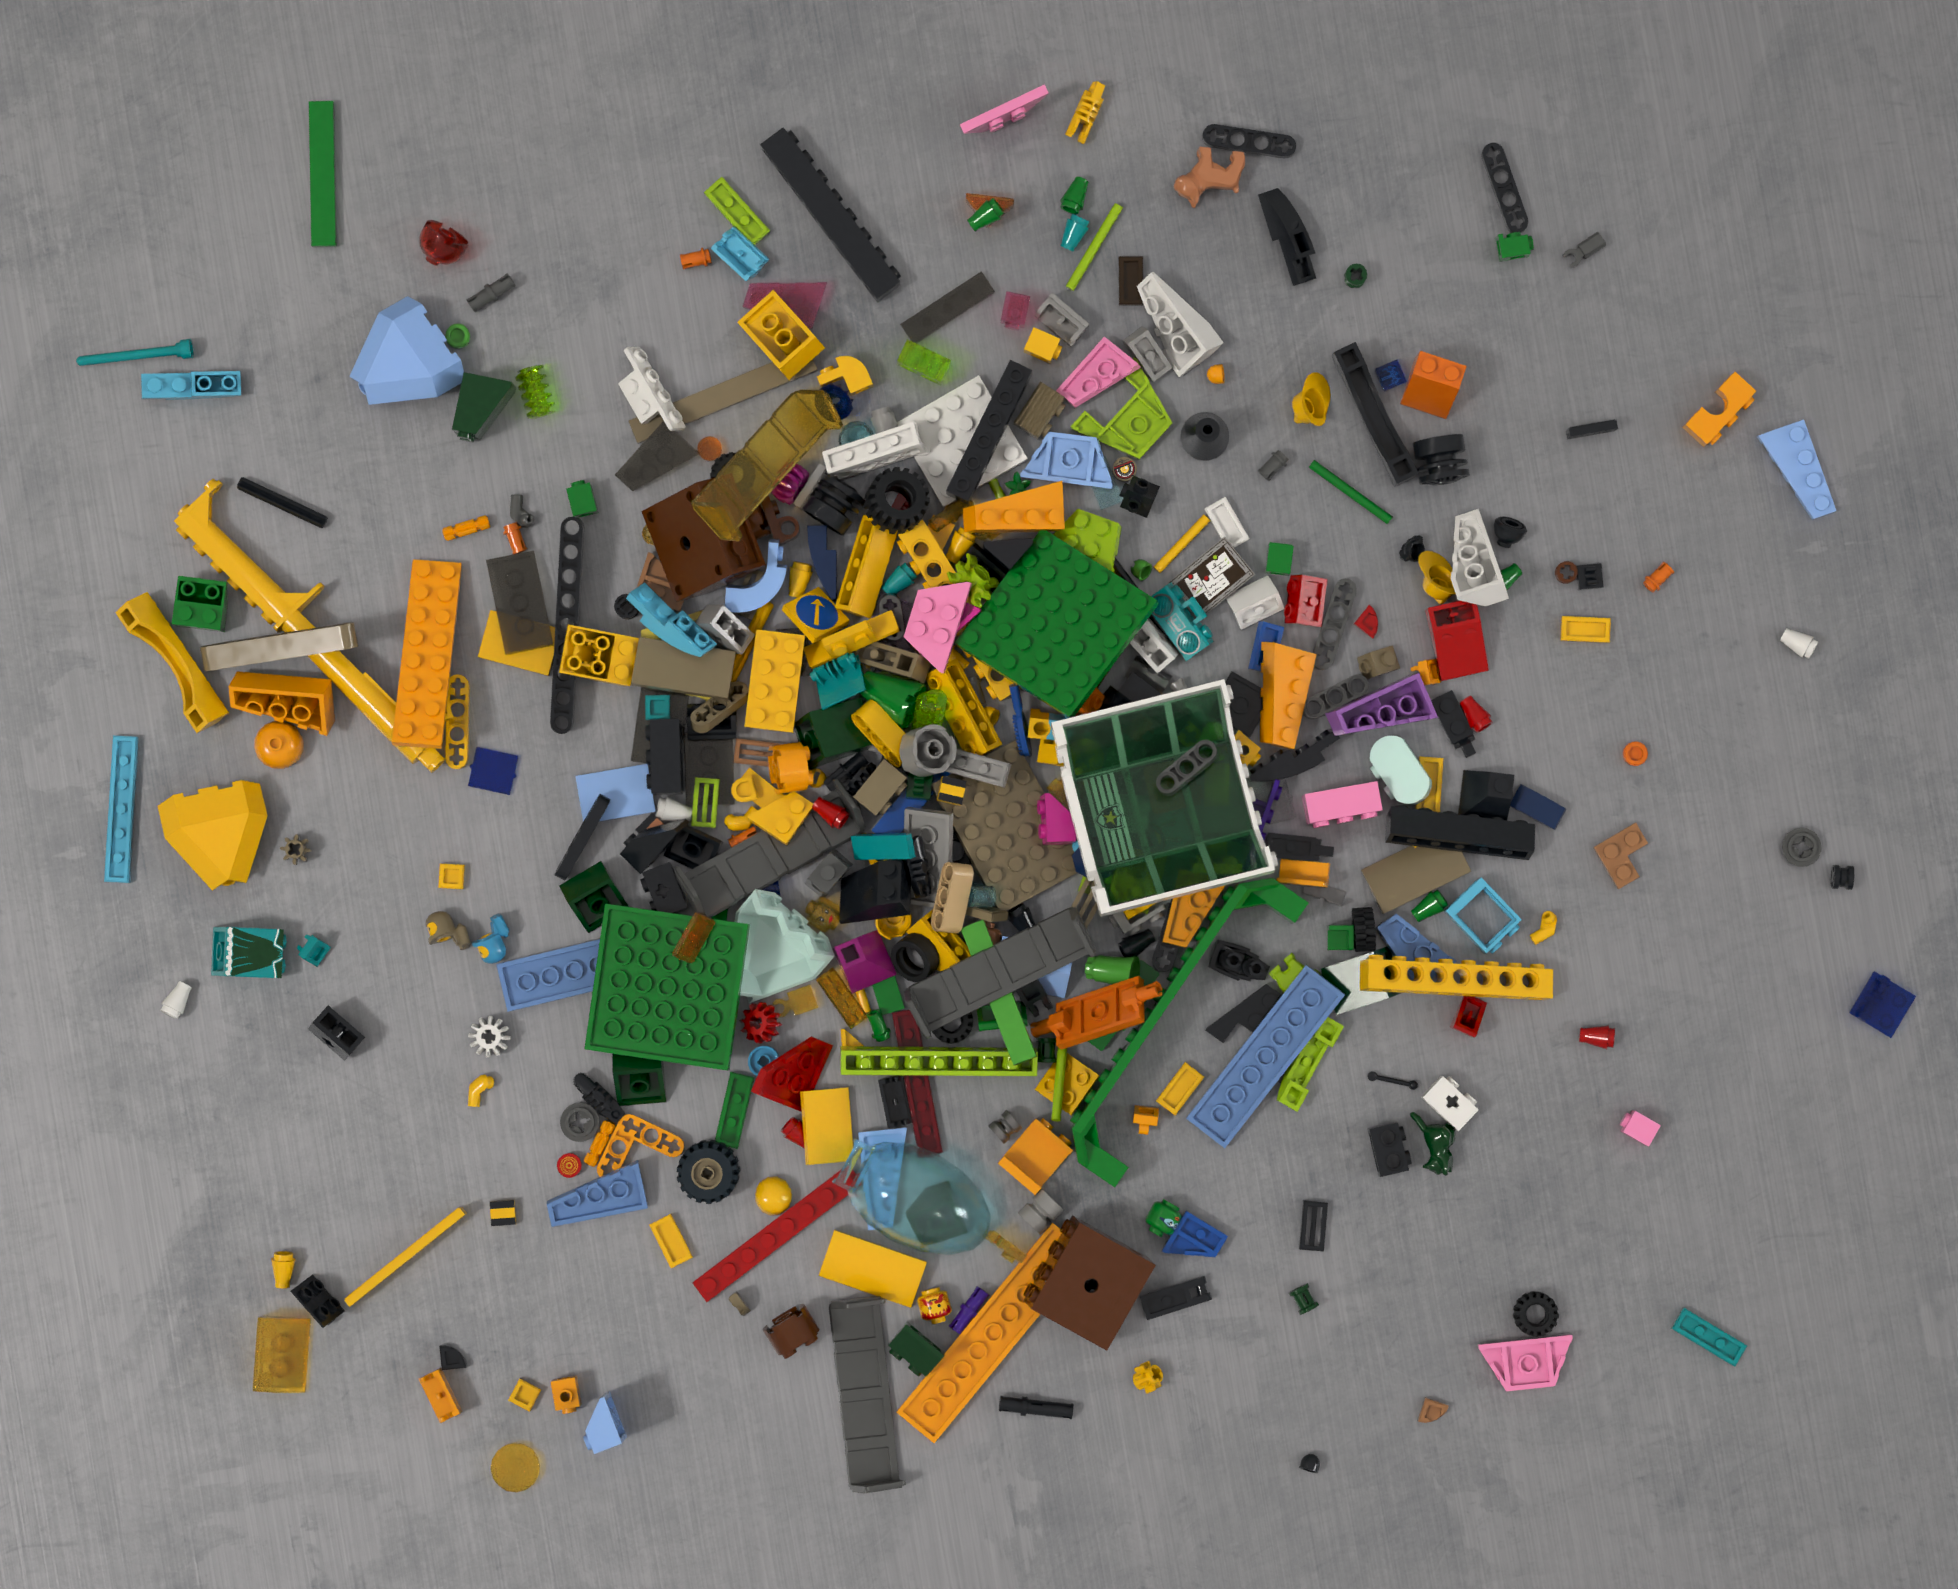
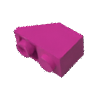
M1050 793L1040 796V800L1037 801V812L1041 814L1042 824L1038 826L1039 839H1042L1043 845H1066L1076 842V833L1070 812Z

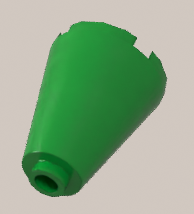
M873 671L863 673L866 690L859 694L867 700L876 701L899 727L904 729L909 727L915 719V716L912 714L916 709L920 710L927 691L926 687H924L925 685L920 682Z

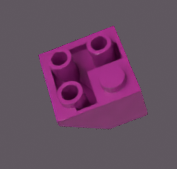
M878 930L833 948L852 994L897 975Z

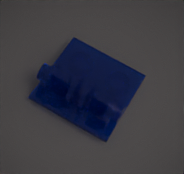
M1874 971L1849 1013L1892 1038L1916 996L1890 981L1891 979Z

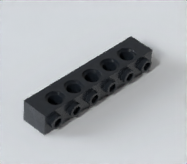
M1012 360L1009 361L946 489L948 496L969 505L1031 379V369Z

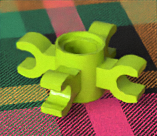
M967 553V563L959 561L955 565L957 573L948 572L947 575L951 583L971 582L972 586L968 596L971 597L972 605L981 608V598L990 600L991 588H997L1000 583L997 578H990L989 573L977 564L976 556Z

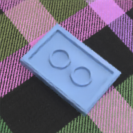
M648 764L575 776L583 821L599 794L611 799L599 822L656 812L654 796L651 790L647 789L646 776L650 774Z

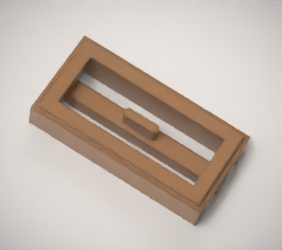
M736 739L733 763L769 767V763L766 761L741 759L739 754L768 757L772 756L773 753L740 749V745L769 747L779 745V743Z

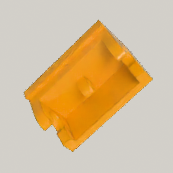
M441 1368L419 1378L440 1423L463 1412Z

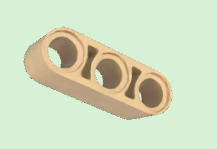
M946 862L943 865L931 917V926L934 931L959 933L962 930L974 876L971 865Z

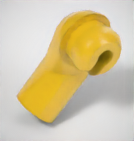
M751 806L744 816L729 814L725 817L724 823L732 831L747 830L753 824L748 820V816L756 812L757 809Z
M1545 911L1542 914L1540 929L1529 935L1534 945L1554 935L1557 917L1552 911Z
M480 1075L469 1085L468 1106L480 1107L481 1093L486 1088L491 1089L494 1086L492 1076Z

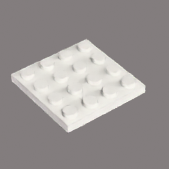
M979 375L897 422L898 426L910 422L916 424L919 438L925 445L926 452L913 457L943 508L957 501V499L946 494V489L992 398ZM1008 425L977 489L1028 460Z

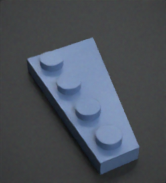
M638 1160L547 1201L551 1227L648 1208Z

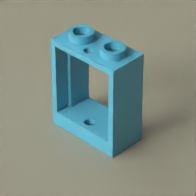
M1482 877L1469 886L1444 911L1484 954L1489 951L1493 954L1503 944L1500 940L1506 934L1509 937L1512 936L1520 928L1518 923L1522 920ZM1481 890L1510 919L1486 944L1457 915Z

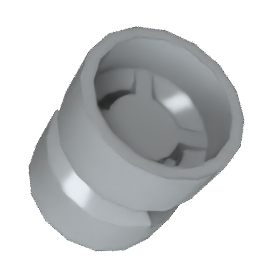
M1042 1188L1033 1196V1203H1027L1018 1212L1040 1235L1050 1226L1049 1220H1056L1064 1211Z

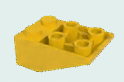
M568 624L559 673L618 686H631L639 638Z

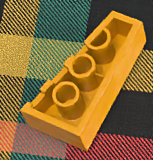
M1062 481L963 508L964 533L1039 532L1041 530L1055 532L1065 529Z
M1261 642V651H1263V663H1261V673H1263V688H1261L1263 710H1260V742L1280 748L1295 749L1317 654L1275 642Z
M237 671L228 686L231 708L258 716L265 714L281 723L285 720L298 724L297 727L307 730L311 728L318 730L319 734L325 736L328 735L335 722L331 679Z

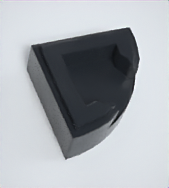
M446 1345L439 1346L442 1370L467 1368L465 1358L457 1349Z

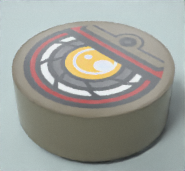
M1129 457L1118 458L1112 467L1114 477L1121 482L1130 481L1137 471L1135 462Z

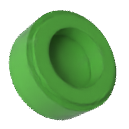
M453 324L447 329L445 338L451 347L461 349L470 342V332L462 324Z

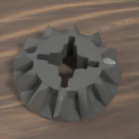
M1808 828L1793 829L1786 834L1782 842L1783 855L1789 863L1795 866H1809L1821 854V841L1818 835ZM1803 838L1804 845L1811 848V850L1803 851L1799 857V850L1792 847V845L1800 844Z
M574 1103L568 1106L562 1113L560 1126L567 1138L576 1142H584L591 1139L598 1131L599 1115L586 1103ZM576 1112H578L581 1118H590L584 1124V1133L579 1126L570 1127V1124L577 1120Z

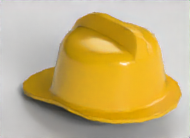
M1313 372L1309 374L1304 382L1302 391L1294 396L1292 408L1295 423H1312L1315 426H1322L1325 423L1331 394L1327 380L1320 373Z
M1433 551L1422 552L1418 557V563L1424 573L1423 589L1438 604H1443L1453 594H1456L1451 581L1453 569L1440 554Z

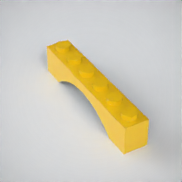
M148 592L127 601L115 612L130 634L152 646L168 663L181 689L183 714L196 733L217 724L229 713Z

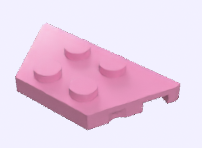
M1044 84L960 124V127L964 134L982 133L988 130L991 133L1003 128V123L1009 120L1016 122L1026 116L1025 113L1046 97L1049 92Z
M971 582L917 591L904 638L941 673H945L972 586Z
M1572 1334L1477 1345L1505 1391H1516L1555 1386L1573 1337Z

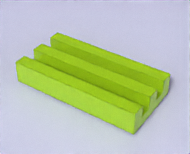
M695 777L691 826L716 828L720 779ZM700 783H705L702 821L697 822ZM714 784L710 823L707 822L709 786Z

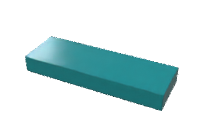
M912 833L855 834L851 836L855 860L912 859L916 857Z
M1684 1307L1671 1327L1674 1331L1734 1367L1747 1348V1345Z

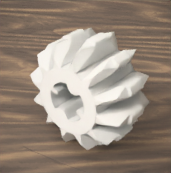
M493 1016L488 1017V1024L481 1017L479 1018V1023L482 1027L472 1024L471 1027L477 1031V1034L469 1033L468 1037L476 1038L477 1040L470 1044L471 1047L480 1045L476 1052L478 1055L486 1049V1057H491V1049H493L494 1054L499 1056L500 1050L498 1046L502 1049L508 1048L502 1040H510L511 1036H503V1032L508 1031L509 1027L499 1028L503 1022L502 1019H498L495 1025H493ZM487 1030H491V1033L496 1036L495 1040H491V1044L488 1043V1039H484V1033L487 1034Z

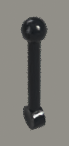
M1373 1071L1368 1073L1370 1081L1380 1080L1408 1086L1411 1090H1415L1418 1087V1083L1415 1080L1408 1082L1380 1076Z

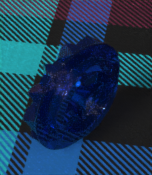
M832 382L821 387L817 393V404L820 410L827 417L834 420H842L849 416L853 410L852 402L854 399L849 397V390L844 391L841 384L836 386ZM833 399H840L838 403L831 404Z

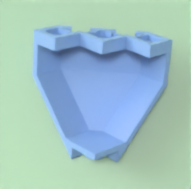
M409 296L378 313L349 376L359 382V389L366 395L369 405L435 398L462 383L464 370L461 359L456 352L451 354L444 343L447 339L436 324L432 326L425 317L427 311L424 306Z

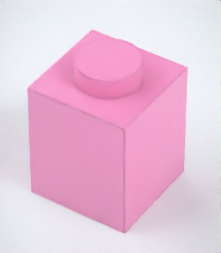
M1632 1110L1630 1114L1626 1113L1620 1122L1622 1129L1620 1132L1649 1147L1661 1125Z

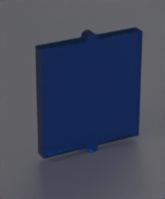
M476 747L474 761L470 765L472 770L468 786L510 795L513 779L517 777L515 770L519 756Z

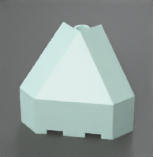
M755 889L736 911L734 922L750 924L740 996L747 997L748 1003L816 979L835 957L829 939L824 933L820 931L817 934L807 925L809 921L795 909L790 911L781 903L782 898L775 892Z

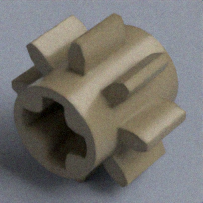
M295 834L294 840L285 838L286 846L280 847L287 854L283 859L293 858V865H297L298 859L306 862V852H312L305 845L309 840L299 841L298 834ZM293 844L301 846L299 848V855L291 854V852L293 851V848L291 846Z

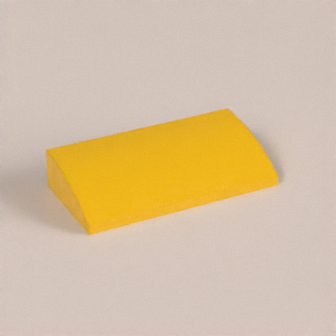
M835 1229L819 1276L911 1308L927 1261Z

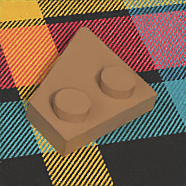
M648 552L637 587L645 582L672 610L681 612L684 600L676 602L661 562L652 553Z

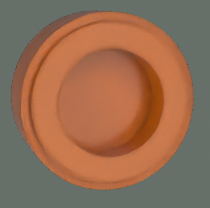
M1635 741L1624 747L1622 755L1628 765L1639 766L1646 761L1648 751L1644 744Z

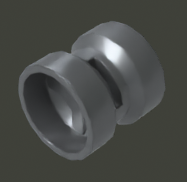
M1008 1110L1001 1114V1118L998 1121H993L988 1125L1003 1144L1010 1139L1012 1133H1017L1022 1129Z

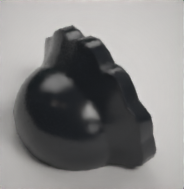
M1418 535L1408 539L1402 545L1399 552L1400 559L1417 562L1419 555L1425 551L1423 537Z

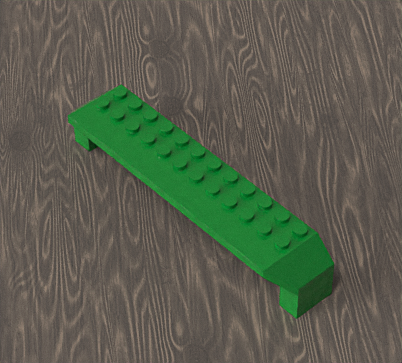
M1274 878L1239 883L1234 888L1232 886L1228 887L1221 897L1224 900L1220 908L1215 906L1207 918L1211 921L1207 928H1200L1194 937L1197 941L1194 947H1187L1180 958L1183 963L1179 969L1174 967L1166 978L1170 982L1165 989L1162 988V991H1160L1162 996L1153 998L1156 1003L1151 1009L1146 1008L1144 1010L1145 1022L1141 1023L1138 1029H1131L1125 1038L1128 1044L1124 1050L1119 1048L1111 1059L1115 1062L1111 1069H1104L1098 1078V1081L1101 1083L1096 1091L1091 1088L1084 1098L1087 1104L1083 1110L1077 1109L1071 1117L1070 1121L1073 1123L1071 1131L1077 1162L1114 1188L1129 1167L1100 1147L1095 1112L1233 910L1265 905L1291 924L1297 921L1309 902Z

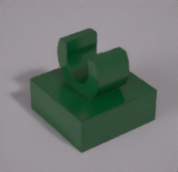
M908 773L906 799L931 801L933 775L919 777Z

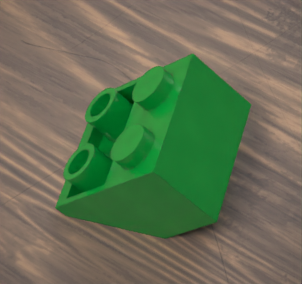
M178 576L172 624L178 627L225 632L228 610L227 582Z

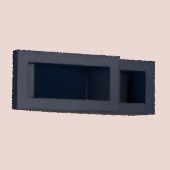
M807 525L808 544L816 573L830 599L837 601V551L827 550V526Z

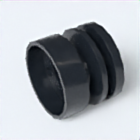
M1463 434L1444 435L1413 442L1415 459L1427 461V464L1417 468L1418 473H1429V475L1418 478L1420 485H1445L1470 476L1469 469L1457 468L1468 464L1466 459H1456L1455 456L1466 450Z
M823 474L821 480L829 487L825 488L817 484L815 488L823 496L819 499L810 495L801 509L819 523L844 537L852 525L851 520L845 516L846 512L858 515L860 511L852 503L854 502L863 507L866 500L859 495L857 490L844 481Z

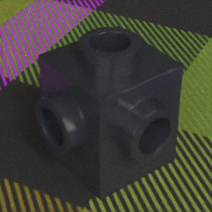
M1133 475L1130 483H1124L1119 495L1123 497L1120 507L1147 518L1160 486Z

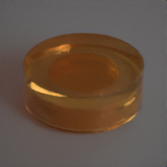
M705 437L698 444V453L703 460L711 462L721 456L722 446L715 437Z

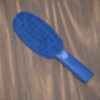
M1011 684L1009 689L1016 713L1012 719L1014 720L1013 723H1015L1013 727H1015L1014 731H1016L1018 750H1021L1019 754L1031 757L1030 738H1028V727L1023 712L1020 689L1018 685Z

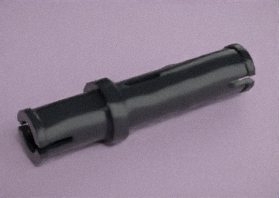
M1000 1396L999 1400L1000 1412L1020 1413V1416L1033 1414L1072 1419L1073 1403L1031 1400L1026 1396H1022V1398Z

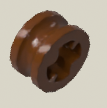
M1570 561L1560 563L1555 569L1556 579L1563 584L1571 583L1578 575L1576 565ZM1564 566H1568L1569 571L1573 572L1572 577L1568 576V579H1564L1560 569L1563 570Z

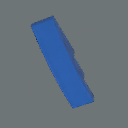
M944 771L934 774L933 783L941 780L942 776H948L950 773ZM906 787L871 831L875 834L901 833L904 830L905 808H922L927 803V800L906 799Z

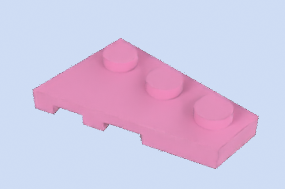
M1103 337L1056 391L1076 408L1141 367L1106 337Z

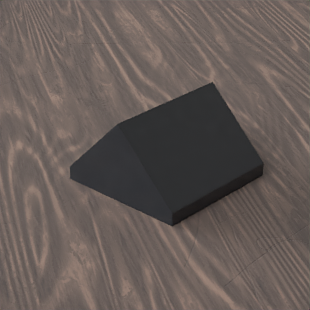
M1033 539L983 542V549L1006 570L1010 571L1033 545Z
M687 825L666 848L663 856L694 869L717 856L723 841Z

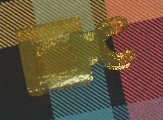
M811 985L788 992L789 1000L787 1001L777 999L773 1002V1005L782 1004L784 1006V1011L779 1013L781 1014L779 1018L785 1017L789 1010L792 1009L796 1016L818 1008Z
M990 1230L985 1236V1239L1002 1251L1001 1257L1009 1263L1013 1264L1014 1261L1022 1263L1027 1255L1011 1242L1005 1240L994 1230Z

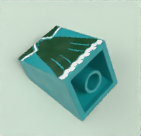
M213 927L211 976L282 978V973L285 972L286 967L285 959H283V949L286 948L287 943L284 929Z

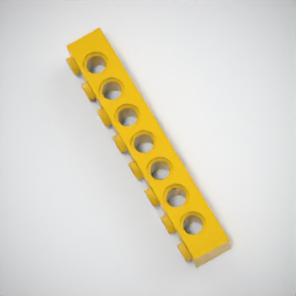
M923 519L912 530L908 531L907 529L905 533L898 534L900 540L896 543L903 554L908 552L913 561L909 564L915 574L921 573L925 580L922 583L924 589L957 584L949 581L947 573L956 572ZM923 543L928 547V553L925 556H917L915 554L914 547L917 544ZM931 564H937L941 569L940 575L937 577L929 576L927 574V567ZM968 596V599H967V602H966V603H969V604L972 605V603H971V597ZM968 624L956 634V637L962 634ZM963 650L967 658L971 657L970 654ZM972 656L976 663L973 668L980 679L985 677L989 684L986 689L993 700L997 698L1000 702L1011 695L1009 685L1015 683L1005 677L1001 681H994L990 675L992 669Z
M1369 955V959L1360 961V991L1544 1001L1553 998V969H1544V964H1530V968L1522 967V963H1507V966H1499V962L1487 961L1484 962V965H1476L1474 960H1462L1461 964H1454L1453 959H1438V963L1430 962V958L1424 957L1415 958V961H1407L1405 956H1393L1392 960H1383V955ZM1385 968H1388L1391 972L1390 979H1387L1384 975ZM1408 969H1411L1414 973L1413 981L1407 976ZM1432 970L1437 974L1436 982L1431 979L1430 973ZM1455 971L1460 976L1459 983L1454 980L1453 975ZM1478 973L1483 977L1482 984H1479L1477 981ZM1501 974L1504 975L1506 979V984L1504 986L1500 983L1499 978ZM1524 975L1528 978L1529 981L1527 987L1523 984L1522 981Z

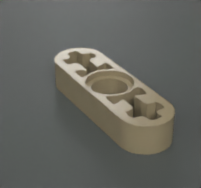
M739 681L732 682L728 700L710 698L694 710L690 716L692 729L698 733H706L748 701L747 685ZM716 704H724L726 706L725 709L720 711L715 710L713 707Z

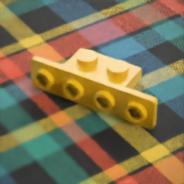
M890 610L804 647V652L809 667L813 669L828 661H832L834 658L837 659L847 652L851 653L899 632L900 629L893 611Z

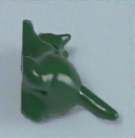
M1411 1112L1410 1116L1423 1132L1430 1152V1158L1423 1165V1168L1429 1169L1437 1175L1441 1173L1445 1176L1448 1175V1172H1452L1453 1156L1449 1147L1455 1141V1129L1448 1123L1443 1125H1426L1418 1114Z

